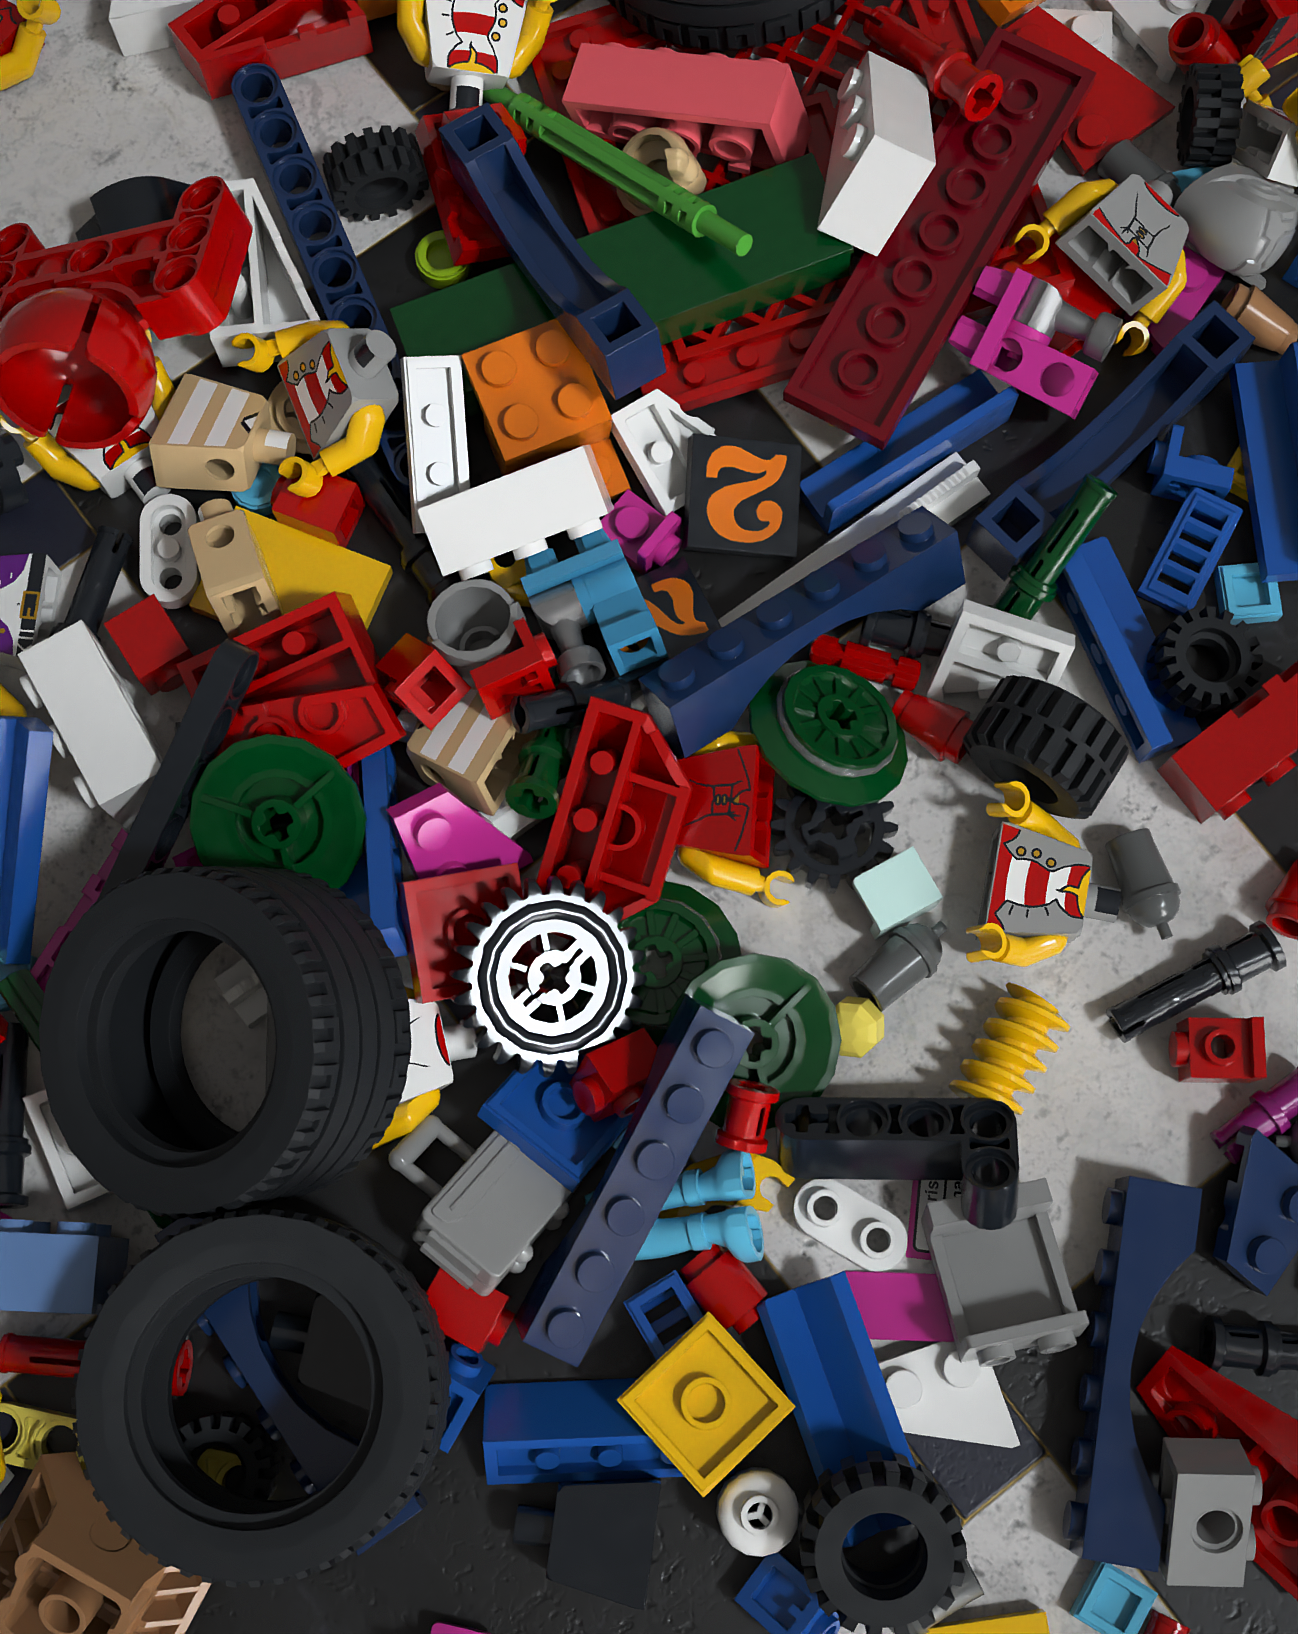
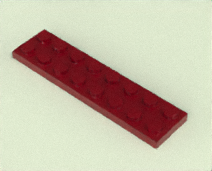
M1000 27L995 29L974 65L981 71H994L1002 78L1004 89L997 107L983 120L973 122L963 117L960 113L959 105L953 101L933 135L936 158L935 167L878 256L876 257L868 252L863 254L783 391L784 401L881 450H884L971 299L985 266H990L1095 81L1096 72Z

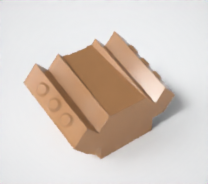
M76 1452L41 1454L0 1531V1634H185L212 1583L202 1582V1577L197 1575L188 1578L180 1574V1570L173 1566L165 1567L158 1564V1557L152 1554L146 1556L139 1550L140 1544L133 1538L126 1539L120 1533L122 1528L116 1521L110 1522L106 1513L109 1510L103 1501L97 1502L92 1493L95 1489L90 1480L86 1481Z

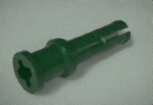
M1085 474L1082 483L1057 519L1052 523L1050 529L1026 563L1020 562L1011 568L1008 573L1011 580L993 605L986 606L1032 620L1044 602H1052L1057 595V585L1054 582L1078 548L1083 544L1111 501L1115 500L1118 495L1117 492L1099 478L1091 474Z
M557 671L555 672L553 682L555 688L561 683ZM563 725L539 729L536 731L534 738L523 744L518 755V762L521 766L518 776L510 781L505 792L506 802L515 812L533 819L548 818L555 813L559 804L557 788L560 780L567 776L571 764L570 753L567 749L574 728L567 729ZM539 797H543L541 802H538Z

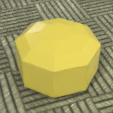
M847 996L835 1006L842 1040L839 1055L862 1058L884 1038V1014L869 998Z

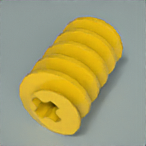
M1008 982L1006 988L1012 998L1000 997L994 1005L996 1012L1002 1019L988 1018L983 1024V1029L990 1039L977 1038L971 1045L973 1053L979 1060L964 1059L959 1066L961 1073L968 1081L952 1080L948 1087L960 1098H989L1007 1104L1014 1111V1114L1022 1115L1024 1109L1012 1097L1014 1091L1028 1094L1034 1093L1036 1088L1027 1080L1024 1073L1026 1070L1038 1073L1046 1072L1047 1067L1035 1055L1037 1050L1056 1053L1059 1047L1047 1033L1049 1029L1068 1032L1070 1025L1058 1014V1009L1041 996L1020 985Z

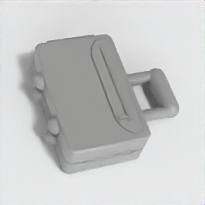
M428 1115L393 1148L388 1156L389 1165L392 1169L399 1171L432 1199L418 1218L412 1230V1239L421 1246L420 1251L467 1290L471 1288L481 1296L491 1294L509 1271L520 1273L526 1268L527 1262L533 1257L531 1245L546 1228L556 1230L561 1226L563 1219L569 1214V1204L567 1202L579 1187L578 1185L573 1192L569 1191L522 1153L520 1148L495 1130L475 1150L444 1125L439 1117L435 1115ZM436 1138L465 1161L464 1165L443 1188L413 1164Z

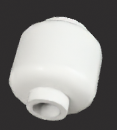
M751 1467L737 1471L725 1481L718 1494L716 1514L721 1532L732 1547L746 1555L764 1557L779 1552L791 1542L798 1528L800 1509L794 1491L782 1476L770 1469ZM758 1503L756 1511L748 1512L752 1505ZM766 1504L771 1509L769 1520L763 1514ZM759 1519L763 1525L754 1526L749 1521Z

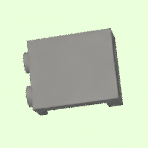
M1046 1178L1019 1183L1016 1217L1011 1224L1002 1229L985 1230L970 1224L963 1216L961 1196L930 1202L925 1207L921 1223L960 1363L978 1359L980 1367L997 1366L1014 1360L1016 1358V1350L1034 1346L1039 1347L1041 1354L1063 1351L1077 1344L1075 1337H1079L1089 1325L1086 1311L1077 1310L1047 1211L1053 1199Z

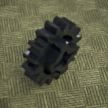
M787 784L786 791L792 800L776 799L773 810L785 818L771 821V834L783 836V840L774 845V856L789 854L791 860L786 868V872L791 875L799 870L806 872L805 887L811 889L819 878L826 880L829 894H835L842 879H846L851 889L855 890L852 885L854 878L859 876L861 871L866 872L879 865L875 857L889 859L894 851V848L889 843L883 841V839L894 837L898 831V824L884 821V818L894 808L892 801L847 807L818 801ZM809 801L812 819L795 830V816L799 809ZM830 818L834 826L842 824L846 826L840 839L837 840L832 832H821L826 819ZM871 828L870 845L864 854L858 857V848L854 839L857 835L865 833L866 829ZM814 852L830 859L832 865L818 862L808 854Z

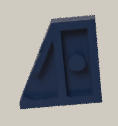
M1242 1125L1236 1138V1144L1244 1146L1237 1182L1228 1180L1223 1203L1225 1217L1223 1223L1218 1227L1213 1257L1251 1290L1268 1296L1298 1251V1165L1258 1129Z

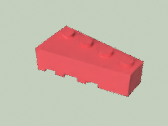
M607 42L603 45L581 43L562 98V102L572 121L599 138L627 144L634 135L643 129L651 127L664 128L674 131L683 138L696 159L699 152L720 157L729 161L727 165L728 170L747 175L750 174L752 166L769 169L804 156L812 132L811 123L789 64L781 63L772 58L749 60L729 58L726 55L715 52L699 55L679 53L665 47L649 50L625 47L615 42Z

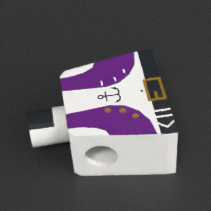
M32 553L0 556V665L26 671L17 654L49 638L51 629L54 627L62 572L47 554Z

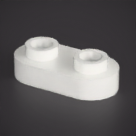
M164 494L153 498L145 505L140 515V583L148 596L154 594L161 605L167 609H177L188 605L201 580L187 529L192 524L200 522V519L191 503L175 494ZM179 522L182 524L178 533L174 535L164 534L165 528L170 523ZM170 576H182V581L178 587L174 589L164 588L165 582Z
M814 1179L803 1185L797 1192L792 1206L793 1217L798 1228L810 1238L867 1271L878 1272L891 1269L904 1257L908 1242L907 1233L902 1222L892 1213L834 1179ZM819 1197H827L835 1205V1214L830 1220H821L814 1213L813 1205ZM874 1228L884 1231L888 1238L887 1247L879 1253L872 1251L866 1242L867 1234Z

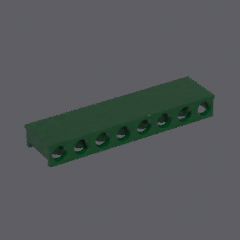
M813 153L697 195L704 201L712 204L716 208L718 216L752 236V247L744 256L736 255L707 236L695 237L655 211L576 240L590 259L609 278L630 290L658 327L661 345L849 276L850 257L854 251L852 245L817 230L825 181ZM516 262L390 308L407 357L462 355L556 319ZM461 359L465 418L481 413L482 410Z

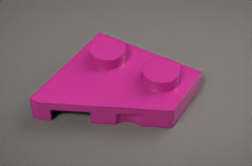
M437 783L386 809L415 879L507 863H518V867L521 869L533 862L531 854L519 842L513 841L496 828L490 820L475 809L467 806L457 795L441 783Z

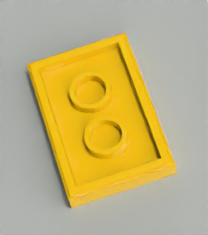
M235 506L234 510L244 511L256 536L284 614L334 591L351 594L363 623L368 630L393 574L390 565ZM201 579L189 606L193 612L220 622L207 598Z

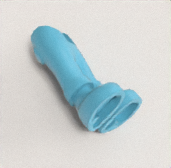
M728 1148L721 1154L717 1164L703 1173L700 1168L683 1171L662 1210L683 1206H702L707 1201L752 1199L755 1195L756 1179L751 1154ZM594 1191L585 1195V1204L588 1203ZM743 1206L713 1214L701 1212L685 1217L664 1219L658 1216L635 1261L668 1257L689 1250H710L712 1244L728 1248L731 1254L741 1262L761 1261L764 1254V1238L759 1215L753 1206Z

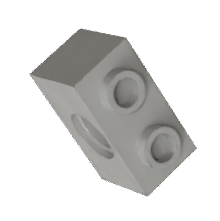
M1163 1437L1158 1494L1166 1508L1159 1567L1167 1586L1243 1587L1246 1561L1254 1560L1256 1553V1537L1251 1522L1252 1506L1260 1505L1263 1489L1260 1470L1258 1466L1250 1464L1239 1439Z

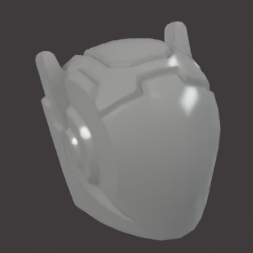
M1234 162L1214 168L1196 179L1181 193L1173 208L1188 224L1189 232L1185 242L1193 252L1201 255L1219 268L1241 278L1250 285L1254 284L1260 290H1263L1267 283L1260 273L1272 267L1281 257L1291 242L1298 223V195L1294 193L1293 188L1281 182L1267 179L1260 175V173Z
M473 579L454 583L440 593L432 602L428 611L427 631L429 636L427 637V645L436 649L470 687L476 688L469 671L486 664L487 661L497 655L508 654L522 648L523 646L513 621L522 617L526 621V616L519 602H515L501 586L492 581Z

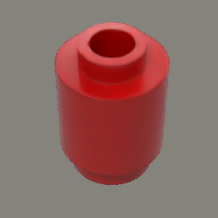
M1200 12L1185 14L1173 24L1169 31V55L1184 74L1189 71V66L1193 63L1238 64L1240 62L1238 47L1211 15Z
M712 1244L710 1250H703L679 1270L688 1281L686 1288L705 1314L709 1311L725 1330L732 1326L740 1335L760 1318L757 1304L768 1295V1292L744 1262L736 1259L723 1246Z

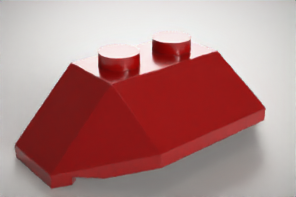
M596 696L590 697L536 879L543 894L545 893L549 876L559 877L563 885L564 895L567 893L573 880H581L585 886V901L594 891L602 890L606 895L603 912L608 911L614 906H620L624 911L621 921L660 900L693 792L692 784L649 713ZM556 931L548 932L569 940L573 939L572 937L564 933Z

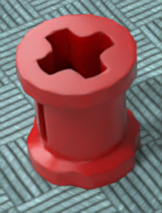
M731 1079L725 1089L730 1095L723 1128L717 1129L715 1142L729 1149L746 1153H766L768 1140L764 1137L771 1104L779 1101L780 1091L772 1086L755 1081Z

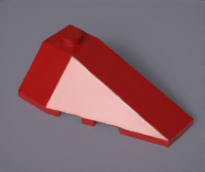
M1172 1345L1137 1386L1136 1390L1170 1438L1240 1440L1250 1464L1258 1466L1262 1478V1500L1260 1505L1252 1506L1251 1522L1256 1537V1553L1253 1561L1298 1601V1420Z

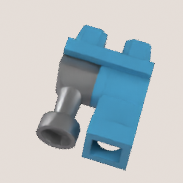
M603 528L574 539L580 554L561 562L558 561L553 548H548L524 558L526 576L520 579L542 631L548 639L555 640L562 654L557 660L558 665H556V671L561 683L576 681L580 685L599 682L605 675L606 667L600 652L595 647L585 645L581 629L596 623L599 624L619 676L668 657L657 625L624 557L618 539L611 541ZM648 638L647 644L637 652L628 653L620 650L623 647Z

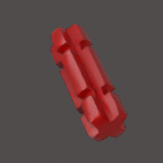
M825 634L813 640L809 661L815 664H827L845 668L866 680L880 684L884 680L890 681L891 687L902 690L908 689L913 691L917 686L921 673V663L917 660L900 656L897 660L891 658L892 653L847 641L846 645L838 643L839 638Z

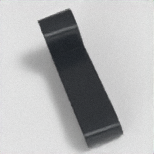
M801 1097L791 1099L777 1109L775 1131L778 1163L783 1171L792 1177L801 1179L956 1180L960 1181L963 1216L970 1224L979 1229L996 1230L1011 1224L1016 1217L1019 1190L1017 1121L1014 1111L1001 1101L989 1098Z

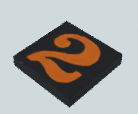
M694 433L688 437L683 550L792 560L797 557L802 445Z
M684 556L635 579L657 625L668 657L619 676L599 624L591 625L615 677H622L626 681L630 694L641 690L639 678L722 628ZM648 638L623 647L620 650L628 653L637 652L647 644Z

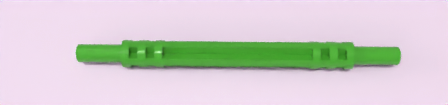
M506 87L503 89L483 90V100L490 104L502 102L514 121L522 127L523 131L685 229L695 237L707 236L738 256L746 255L751 249L753 243L752 236L718 216L717 210L712 204L704 201L527 93L516 94Z

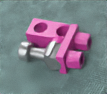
M985 266L975 285L973 295L997 306V309L988 327L962 315L948 342L965 356L971 358L969 364L992 375L1075 420L1099 373L1094 368L1048 347L1055 331L1084 341L1083 353L1102 362L1120 331L1123 319L1108 312H1102L1095 320L1066 303L1058 290L1050 283L1034 277L1026 271L1017 268L1013 274L1006 270Z

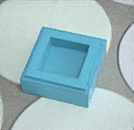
M1258 563L1218 566L1213 572L1219 614L1224 610L1233 613L1234 616L1230 622L1232 625H1238L1242 620L1246 624L1278 621L1283 616L1278 582L1261 583Z
M1096 1561L1069 1613L1101 1634H1138L1158 1593L1112 1564Z

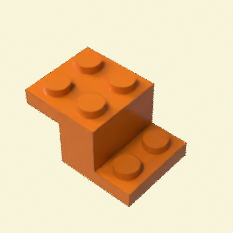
M557 319L461 355L462 364L484 415L485 435L502 476L590 444L611 501L620 498L627 489L631 491L610 439L613 419L592 368Z

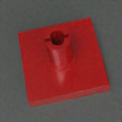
M507 863L397 883L416 1003L424 1004L449 999L468 988L467 982L454 979L449 975V972L453 969L469 966V960L456 953L453 947L458 944H475L476 939L464 927V923L470 921L486 926L488 920L480 908L481 902L492 903L501 910L505 908L500 893L502 887L511 888L521 899L523 898L518 863ZM530 940L522 944L513 957L512 962L517 963L524 953L532 949ZM510 968L508 975L509 986L517 985L514 974L515 969Z

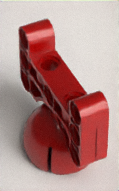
M207 176L191 184L180 197L173 219L47 249L28 224L15 223L0 231V409L15 424L34 436L45 437L62 389L65 385H70L71 393L55 437V442L59 445L86 450L106 448L120 443L138 429L152 405L157 380L154 353L145 330L150 329L159 340L186 334L201 336L217 328L226 319L231 307L253 233V226L221 177Z

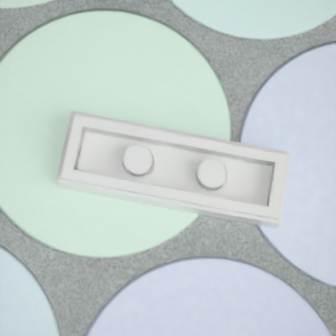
M461 355L403 357L400 359L413 534L426 533L417 509L470 489Z

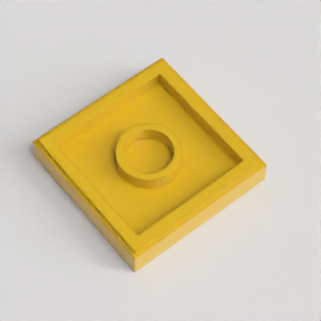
M709 1311L617 1399L619 1404L703 1498L796 1407Z

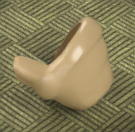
M658 127L643 129L634 135L622 150L624 153L682 186L695 195L704 192L707 183L705 173L683 138L674 131ZM616 188L623 207L636 217L654 211Z

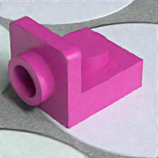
M629 489L614 504V509L601 520L603 530L610 540L618 539L629 566L641 575L651 572L657 564L662 567L670 563L683 543V540L679 538L681 534V517L673 511L667 517H664V515Z

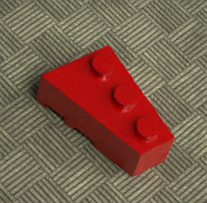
M204 0L168 23L182 63L212 100L233 94L231 87L233 76L240 68L247 64H266L275 70L281 80L374 52L366 14L355 0Z
M334 591L233 638V640L259 653L257 670L241 704L378 682L387 700H392L383 690L388 682L375 667L380 658L351 594ZM220 645L176 664L191 699L213 654Z
M1298 661L1280 675L1276 674L1262 685L1260 690L1233 710L1228 711L1174 753L1157 770L1200 824L1216 812L1225 821L1252 800L1251 796L1246 792L1250 786L1262 779L1269 787L1297 766L1290 756L1298 751Z

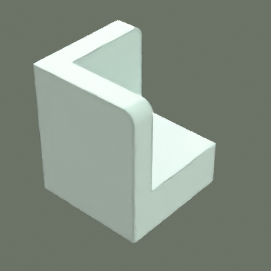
M913 846L860 874L852 882L856 893L874 922L870 932L875 940L892 932L896 927H901L934 909L943 898Z

